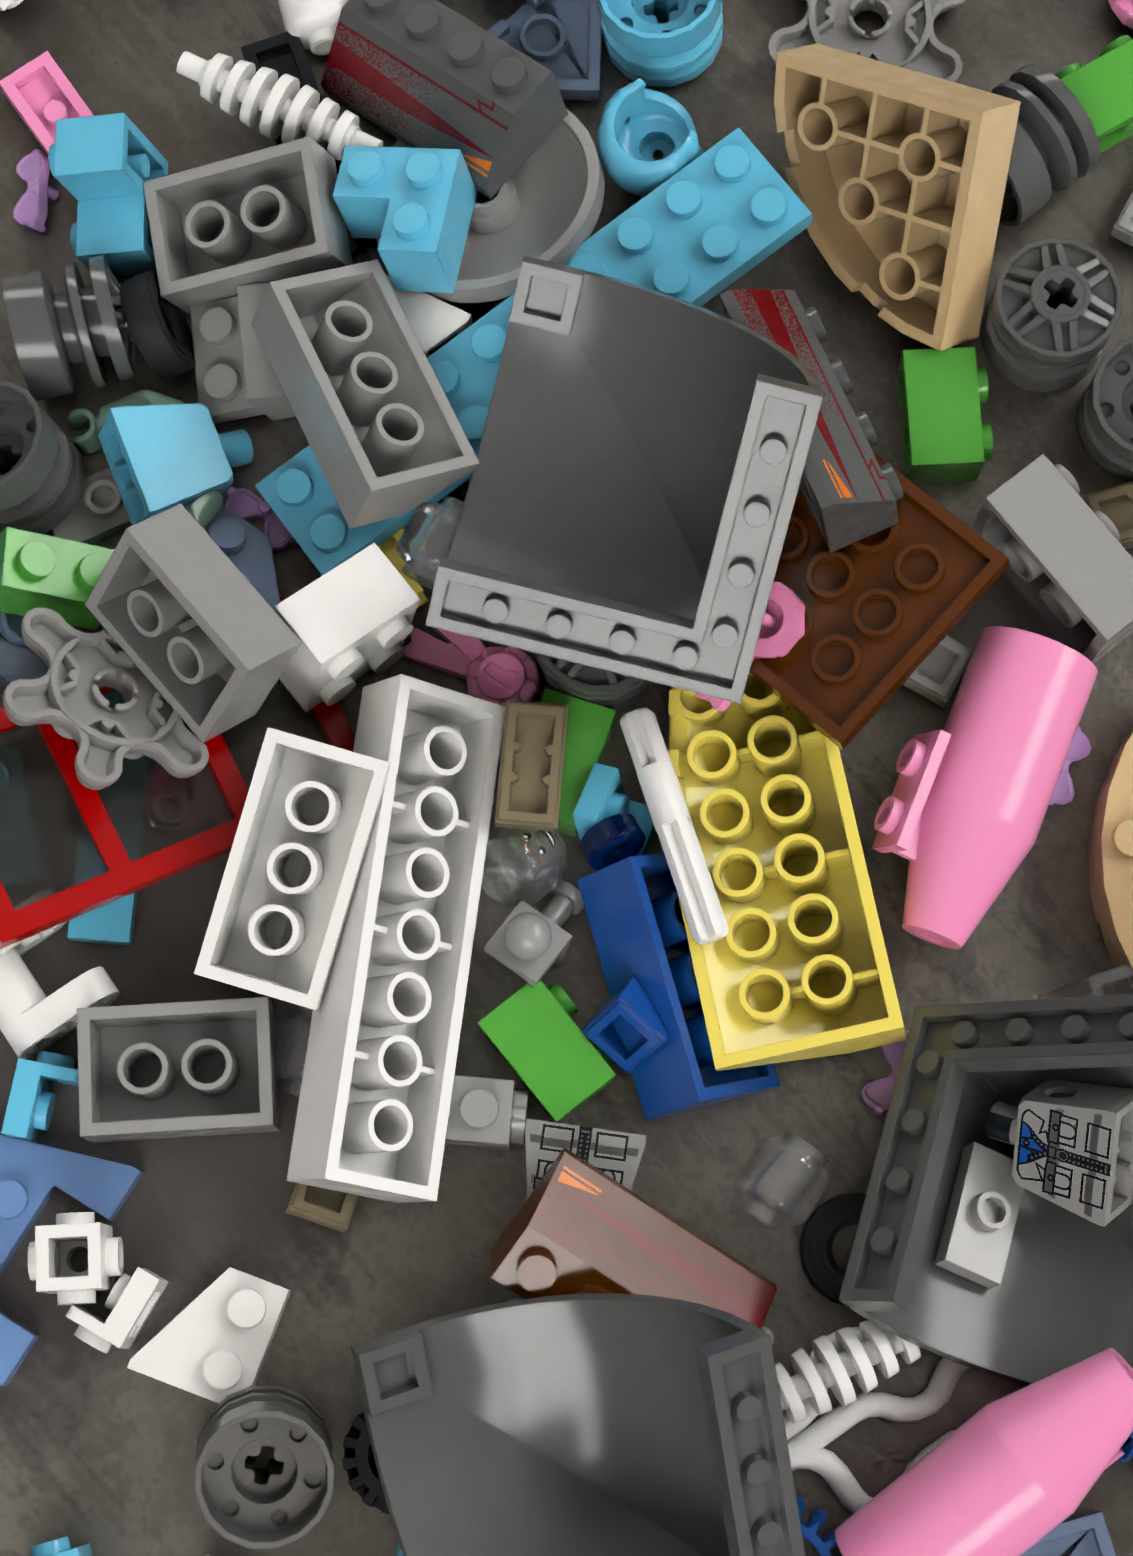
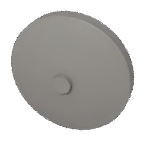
M567 109L568 115L491 199L477 190L454 293H425L437 299L458 303H482L508 298L515 293L524 256L564 265L576 253L582 243L590 237L603 206L605 194L604 172L599 154L588 130L571 111ZM399 139L392 146L411 148Z

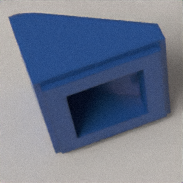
M631 976L596 1009L582 1030L592 1042L628 1074L669 1037L643 986L634 976Z

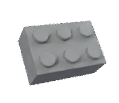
M308 136L143 182L161 297L186 313L191 314L190 306L237 296L236 286L269 283L352 265L346 223L333 198L338 176L335 158L313 138Z
M1042 454L985 498L971 529L1009 558V567L1003 575L1062 644L1084 655L1094 664L1133 634V558L1120 544V535L1114 523L1101 511L1093 512L1079 496L1080 488L1073 475L1060 464L1054 466Z
M178 504L125 529L85 603L89 611L172 708L175 709L202 743L256 715L302 643L287 623L278 616L252 586L247 577L238 570L212 540L207 531L198 524L182 504Z
M269 997L77 1008L80 1137L95 1143L281 1131L276 1006Z

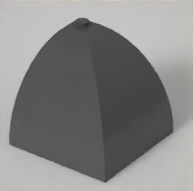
M524 256L520 267L497 379L477 454L480 464L472 473L448 559L441 558L438 565L425 626L741 704L823 399L822 386L817 377L803 362L777 343L746 326L708 309L623 280Z
M1133 994L915 1007L839 1296L840 1302L879 1327L914 1345L964 1366L1025 1386L1108 1348H1113L1133 1368V1199L1130 1206L1103 1227L1024 1189L1001 1285L989 1289L934 1264L964 1146L977 1142L1011 1159L1014 1157L1015 1145L989 1138L986 1133L988 1115L997 1101L1018 1106L1023 1096L1044 1081L1052 1079L1133 1089Z
M620 1293L568 1294L520 1299L476 1307L411 1325L350 1346L378 1474L404 1556H806L771 1337L759 1327L742 1318L703 1304L674 1298Z

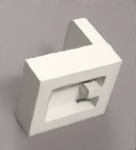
M137 1267L132 1277L126 1273L122 1274L105 1302V1307L112 1310L107 1320L83 1306L71 1305L66 1317L79 1324L74 1335L106 1354L112 1345L121 1349H130L169 1281L141 1267Z

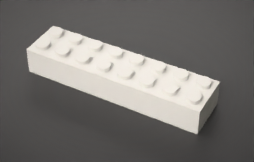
M403 674L363 687L353 752L392 764L319 1009L312 1012L286 1181L394 1203L437 1201L502 743L505 706Z

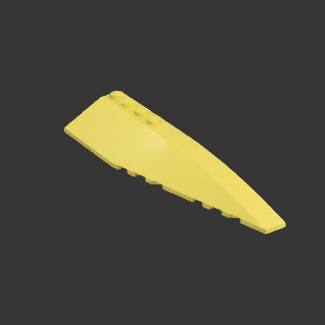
M750 673L741 704L731 702L725 712L715 710L710 701L696 697L695 692L671 687L668 704L670 720L667 751L673 763L695 833L729 929L728 935L719 941L700 945L693 940L680 902L715 1070L723 1071L841 1055L906 1041V1031L839 747Z

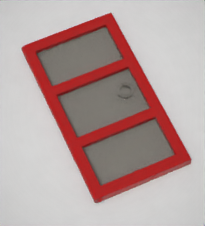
M280 597V602L284 601L286 598ZM278 679L256 715L204 742L209 752V760L201 772L189 778L181 779L169 774L163 766L148 756L144 755L139 759L124 757L123 771L119 779L101 790L88 789L78 781L75 774V757L79 748L74 739L60 736L51 724L31 726L14 724L7 718L4 706L0 707V949L229 853L267 728L270 727L353 752L355 735L339 703L327 706L322 701L305 712L281 680ZM110 687L99 688L100 693L110 702L108 707L114 708L118 703H126L119 691ZM181 718V720H182L184 726H185L193 735H195V733L189 728V726H188V725L183 721V719Z

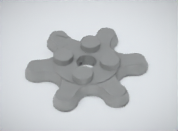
M805 0L807 2L805 17L793 26L784 27L774 32L768 45L769 57L775 65L777 52L818 43L956 83L962 74V60L954 49L945 46L937 39L934 34L933 23L939 14L953 10L964 4L967 0ZM868 10L877 12L882 16L885 25L881 29L871 32V35H865V30L859 28L854 22V17L857 13Z
M44 607L34 608L25 614L21 624L23 641L30 650L45 662L48 672L41 678L12 681L6 687L2 697L5 714L11 722L19 726L51 724L60 736L74 739L79 748L75 757V774L78 781L84 787L92 790H101L115 783L123 771L124 757L139 759L144 755L148 756L163 766L169 774L181 779L189 778L204 769L209 760L207 746L184 726L181 717L175 709L172 708L106 629L97 633L81 632L69 625L59 613ZM110 687L119 691L126 703H118L114 708L108 707L110 702L100 693L99 688Z

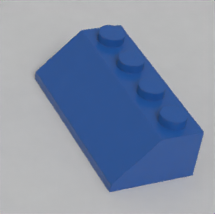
M664 853L629 856L578 879L577 882L583 899L585 913L589 920L602 973L605 977L610 996L631 976H634L643 986L669 1034V1037L662 1045L632 1070L636 1092L641 1103L645 1121L693 1112L781 1086L774 1064L723 1071L715 1070L679 897Z

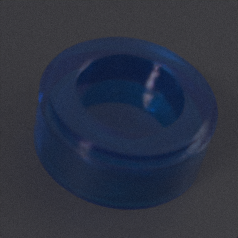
M621 813L605 818L591 827L582 837L580 849L590 866L595 870H600L629 856H636L643 848L646 836L633 815Z

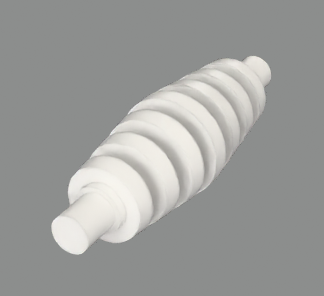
M184 51L178 61L177 73L198 82L202 98L212 104L216 103L220 98L221 110L231 116H235L240 111L239 116L242 123L252 129L260 124V134L272 140L278 138L280 134L283 143L310 136L323 148L328 143L327 152L339 161L342 160L345 145L383 147L382 140L361 131L359 116L346 110L338 119L340 111L338 103L326 97L319 104L320 93L309 85H305L300 89L299 79L289 74H284L278 79V72L276 70L261 67L256 72L255 64L245 60H239L233 67V58L222 53H217L212 59L206 60L188 51Z
M869 1320L859 1323L864 1338L863 1342L859 1341L850 1327L835 1331L836 1340L841 1350L840 1353H837L829 1339L822 1335L811 1341L818 1364L814 1365L805 1350L800 1348L790 1355V1361L795 1372L794 1376L790 1377L780 1362L775 1365L782 1411H786L793 1423L807 1419V1413L802 1402L805 1399H808L818 1415L832 1411L831 1401L826 1391L828 1388L831 1389L836 1399L844 1407L856 1401V1394L850 1377L853 1376L862 1391L868 1393L878 1386L877 1377L872 1366L877 1365L883 1376L889 1379L899 1372V1365L895 1355L900 1353L905 1362L910 1365L921 1357L919 1346L887 1330L883 1331L881 1327Z

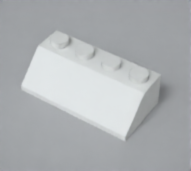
M270 727L267 728L194 974L316 1011L319 1009L392 763Z

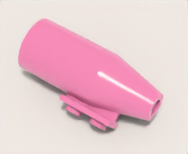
M991 626L982 629L943 730L917 734L901 750L896 763V771L900 775L892 795L883 801L876 814L874 828L878 832L871 849L880 853L893 852L909 860L902 928L908 933L941 947L960 950L1035 844L1098 674L1096 666L1081 653L1048 637L1017 628Z
M1108 1348L985 1405L835 1529V1539L842 1556H1021L1072 1515L1104 1470L1125 1454L1121 1447L1133 1432V1368L1113 1348Z

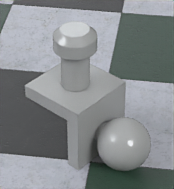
M557 881L550 890L552 899L541 913L521 900L487 942L484 951L535 987L552 964L558 968L565 959L572 935L562 929L561 926L571 914L578 915L584 908L579 885L573 881Z

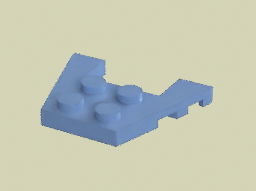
M0 1135V1275L57 1188L106 1219L113 1221L144 1173L130 1165ZM1 1311L0 1385L8 1386L39 1336Z

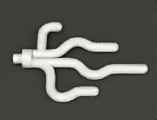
M762 1326L761 1329L770 1335L773 1346L775 1342L773 1331L766 1326ZM860 1326L850 1327L859 1341L863 1342L864 1338ZM835 1332L827 1335L826 1337L832 1343L836 1352L840 1353L841 1350L837 1343ZM812 1350L810 1359L816 1365L818 1361ZM943 1357L938 1362L928 1386L921 1393L912 1397H902L886 1392H863L856 1395V1401L844 1407L839 1404L811 1425L809 1424L818 1414L808 1399L802 1401L807 1413L806 1420L793 1423L786 1411H784L783 1418L792 1471L796 1469H809L820 1474L829 1484L841 1504L853 1515L873 1497L869 1496L862 1489L850 1469L832 1451L824 1447L859 1422L868 1418H882L894 1422H919L937 1414L950 1401L961 1375L970 1367ZM955 1430L947 1432L924 1448L907 1464L905 1471Z

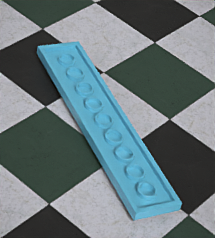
M738 127L585 240L564 265L643 286L701 307L812 225L813 218L810 210ZM515 293L427 357L476 457L497 379ZM310 445L254 486L323 576L374 542L377 546L381 545L471 478L473 472L404 515L350 529Z

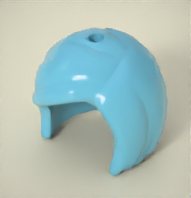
M638 78L625 87L618 89L604 106L597 132V150L601 163L607 169L608 175L620 188L633 195L645 197L702 155L704 150L699 145L693 120L684 106L664 93L645 88V82ZM657 155L663 156L661 160L654 159Z

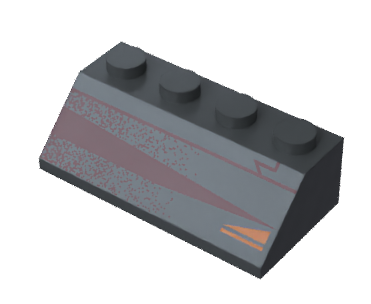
M348 0L342 7L321 82L323 90L411 148L461 149L476 190L490 199L568 115L554 74L550 69L438 0Z
M730 289L719 294L726 318L756 331L792 353L813 372L822 386L823 399L799 488L830 553L899 523L896 500L904 497L903 489L892 465L886 463L879 466L871 447L878 444V439L868 415L864 410L854 413L845 396L853 392L850 379L841 360L836 358L829 361L821 346V343L827 341L828 337L815 307L812 306L804 310L795 290Z

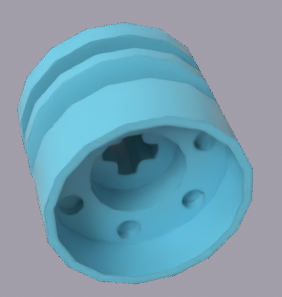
M598 0L603 43L612 64L627 78L634 81L638 78L642 79L646 86L673 87L695 79L714 62L723 43V6L721 0ZM660 20H667L666 23H658Z

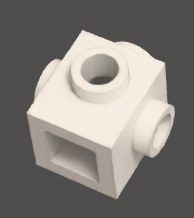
M95 1212L56 1214V1225L35 1226V1242H30L28 1246L29 1277L31 1281L36 1280V1292L57 1294V1305L96 1304V1291H111L114 1287V1276H122L124 1269L122 1238L113 1237L112 1226L101 1222L95 1223ZM80 1248L88 1249V1269L83 1272L75 1271L71 1265L73 1253Z

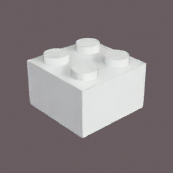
M375 542L280 602L274 608L278 616L287 623L292 632L302 642L279 679L305 712L322 701L327 706L337 703L356 686L354 680L371 669L375 674L387 670L404 654L402 647L406 637L414 628L412 620L420 598Z

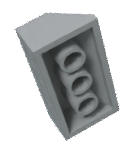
M378 259L269 282L251 325L350 529L404 515L477 469L480 463Z

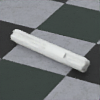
M647 707L635 709L621 717L620 725L650 816L658 834L693 940L700 945L714 943L726 937L729 929L695 833L684 795L655 714Z

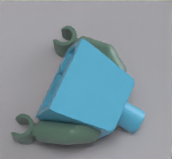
M148 389L139 390L101 406L98 415L94 416L89 410L81 408L70 412L67 419V424L75 431L90 426L86 434L74 437L71 441L80 452L85 454L94 453L100 450L101 447L103 448L132 526L178 504H182L198 524L205 528L222 510L223 498L233 482L231 468L249 465L253 461L252 442L244 429L218 434L209 410L200 403L184 404L182 400Z

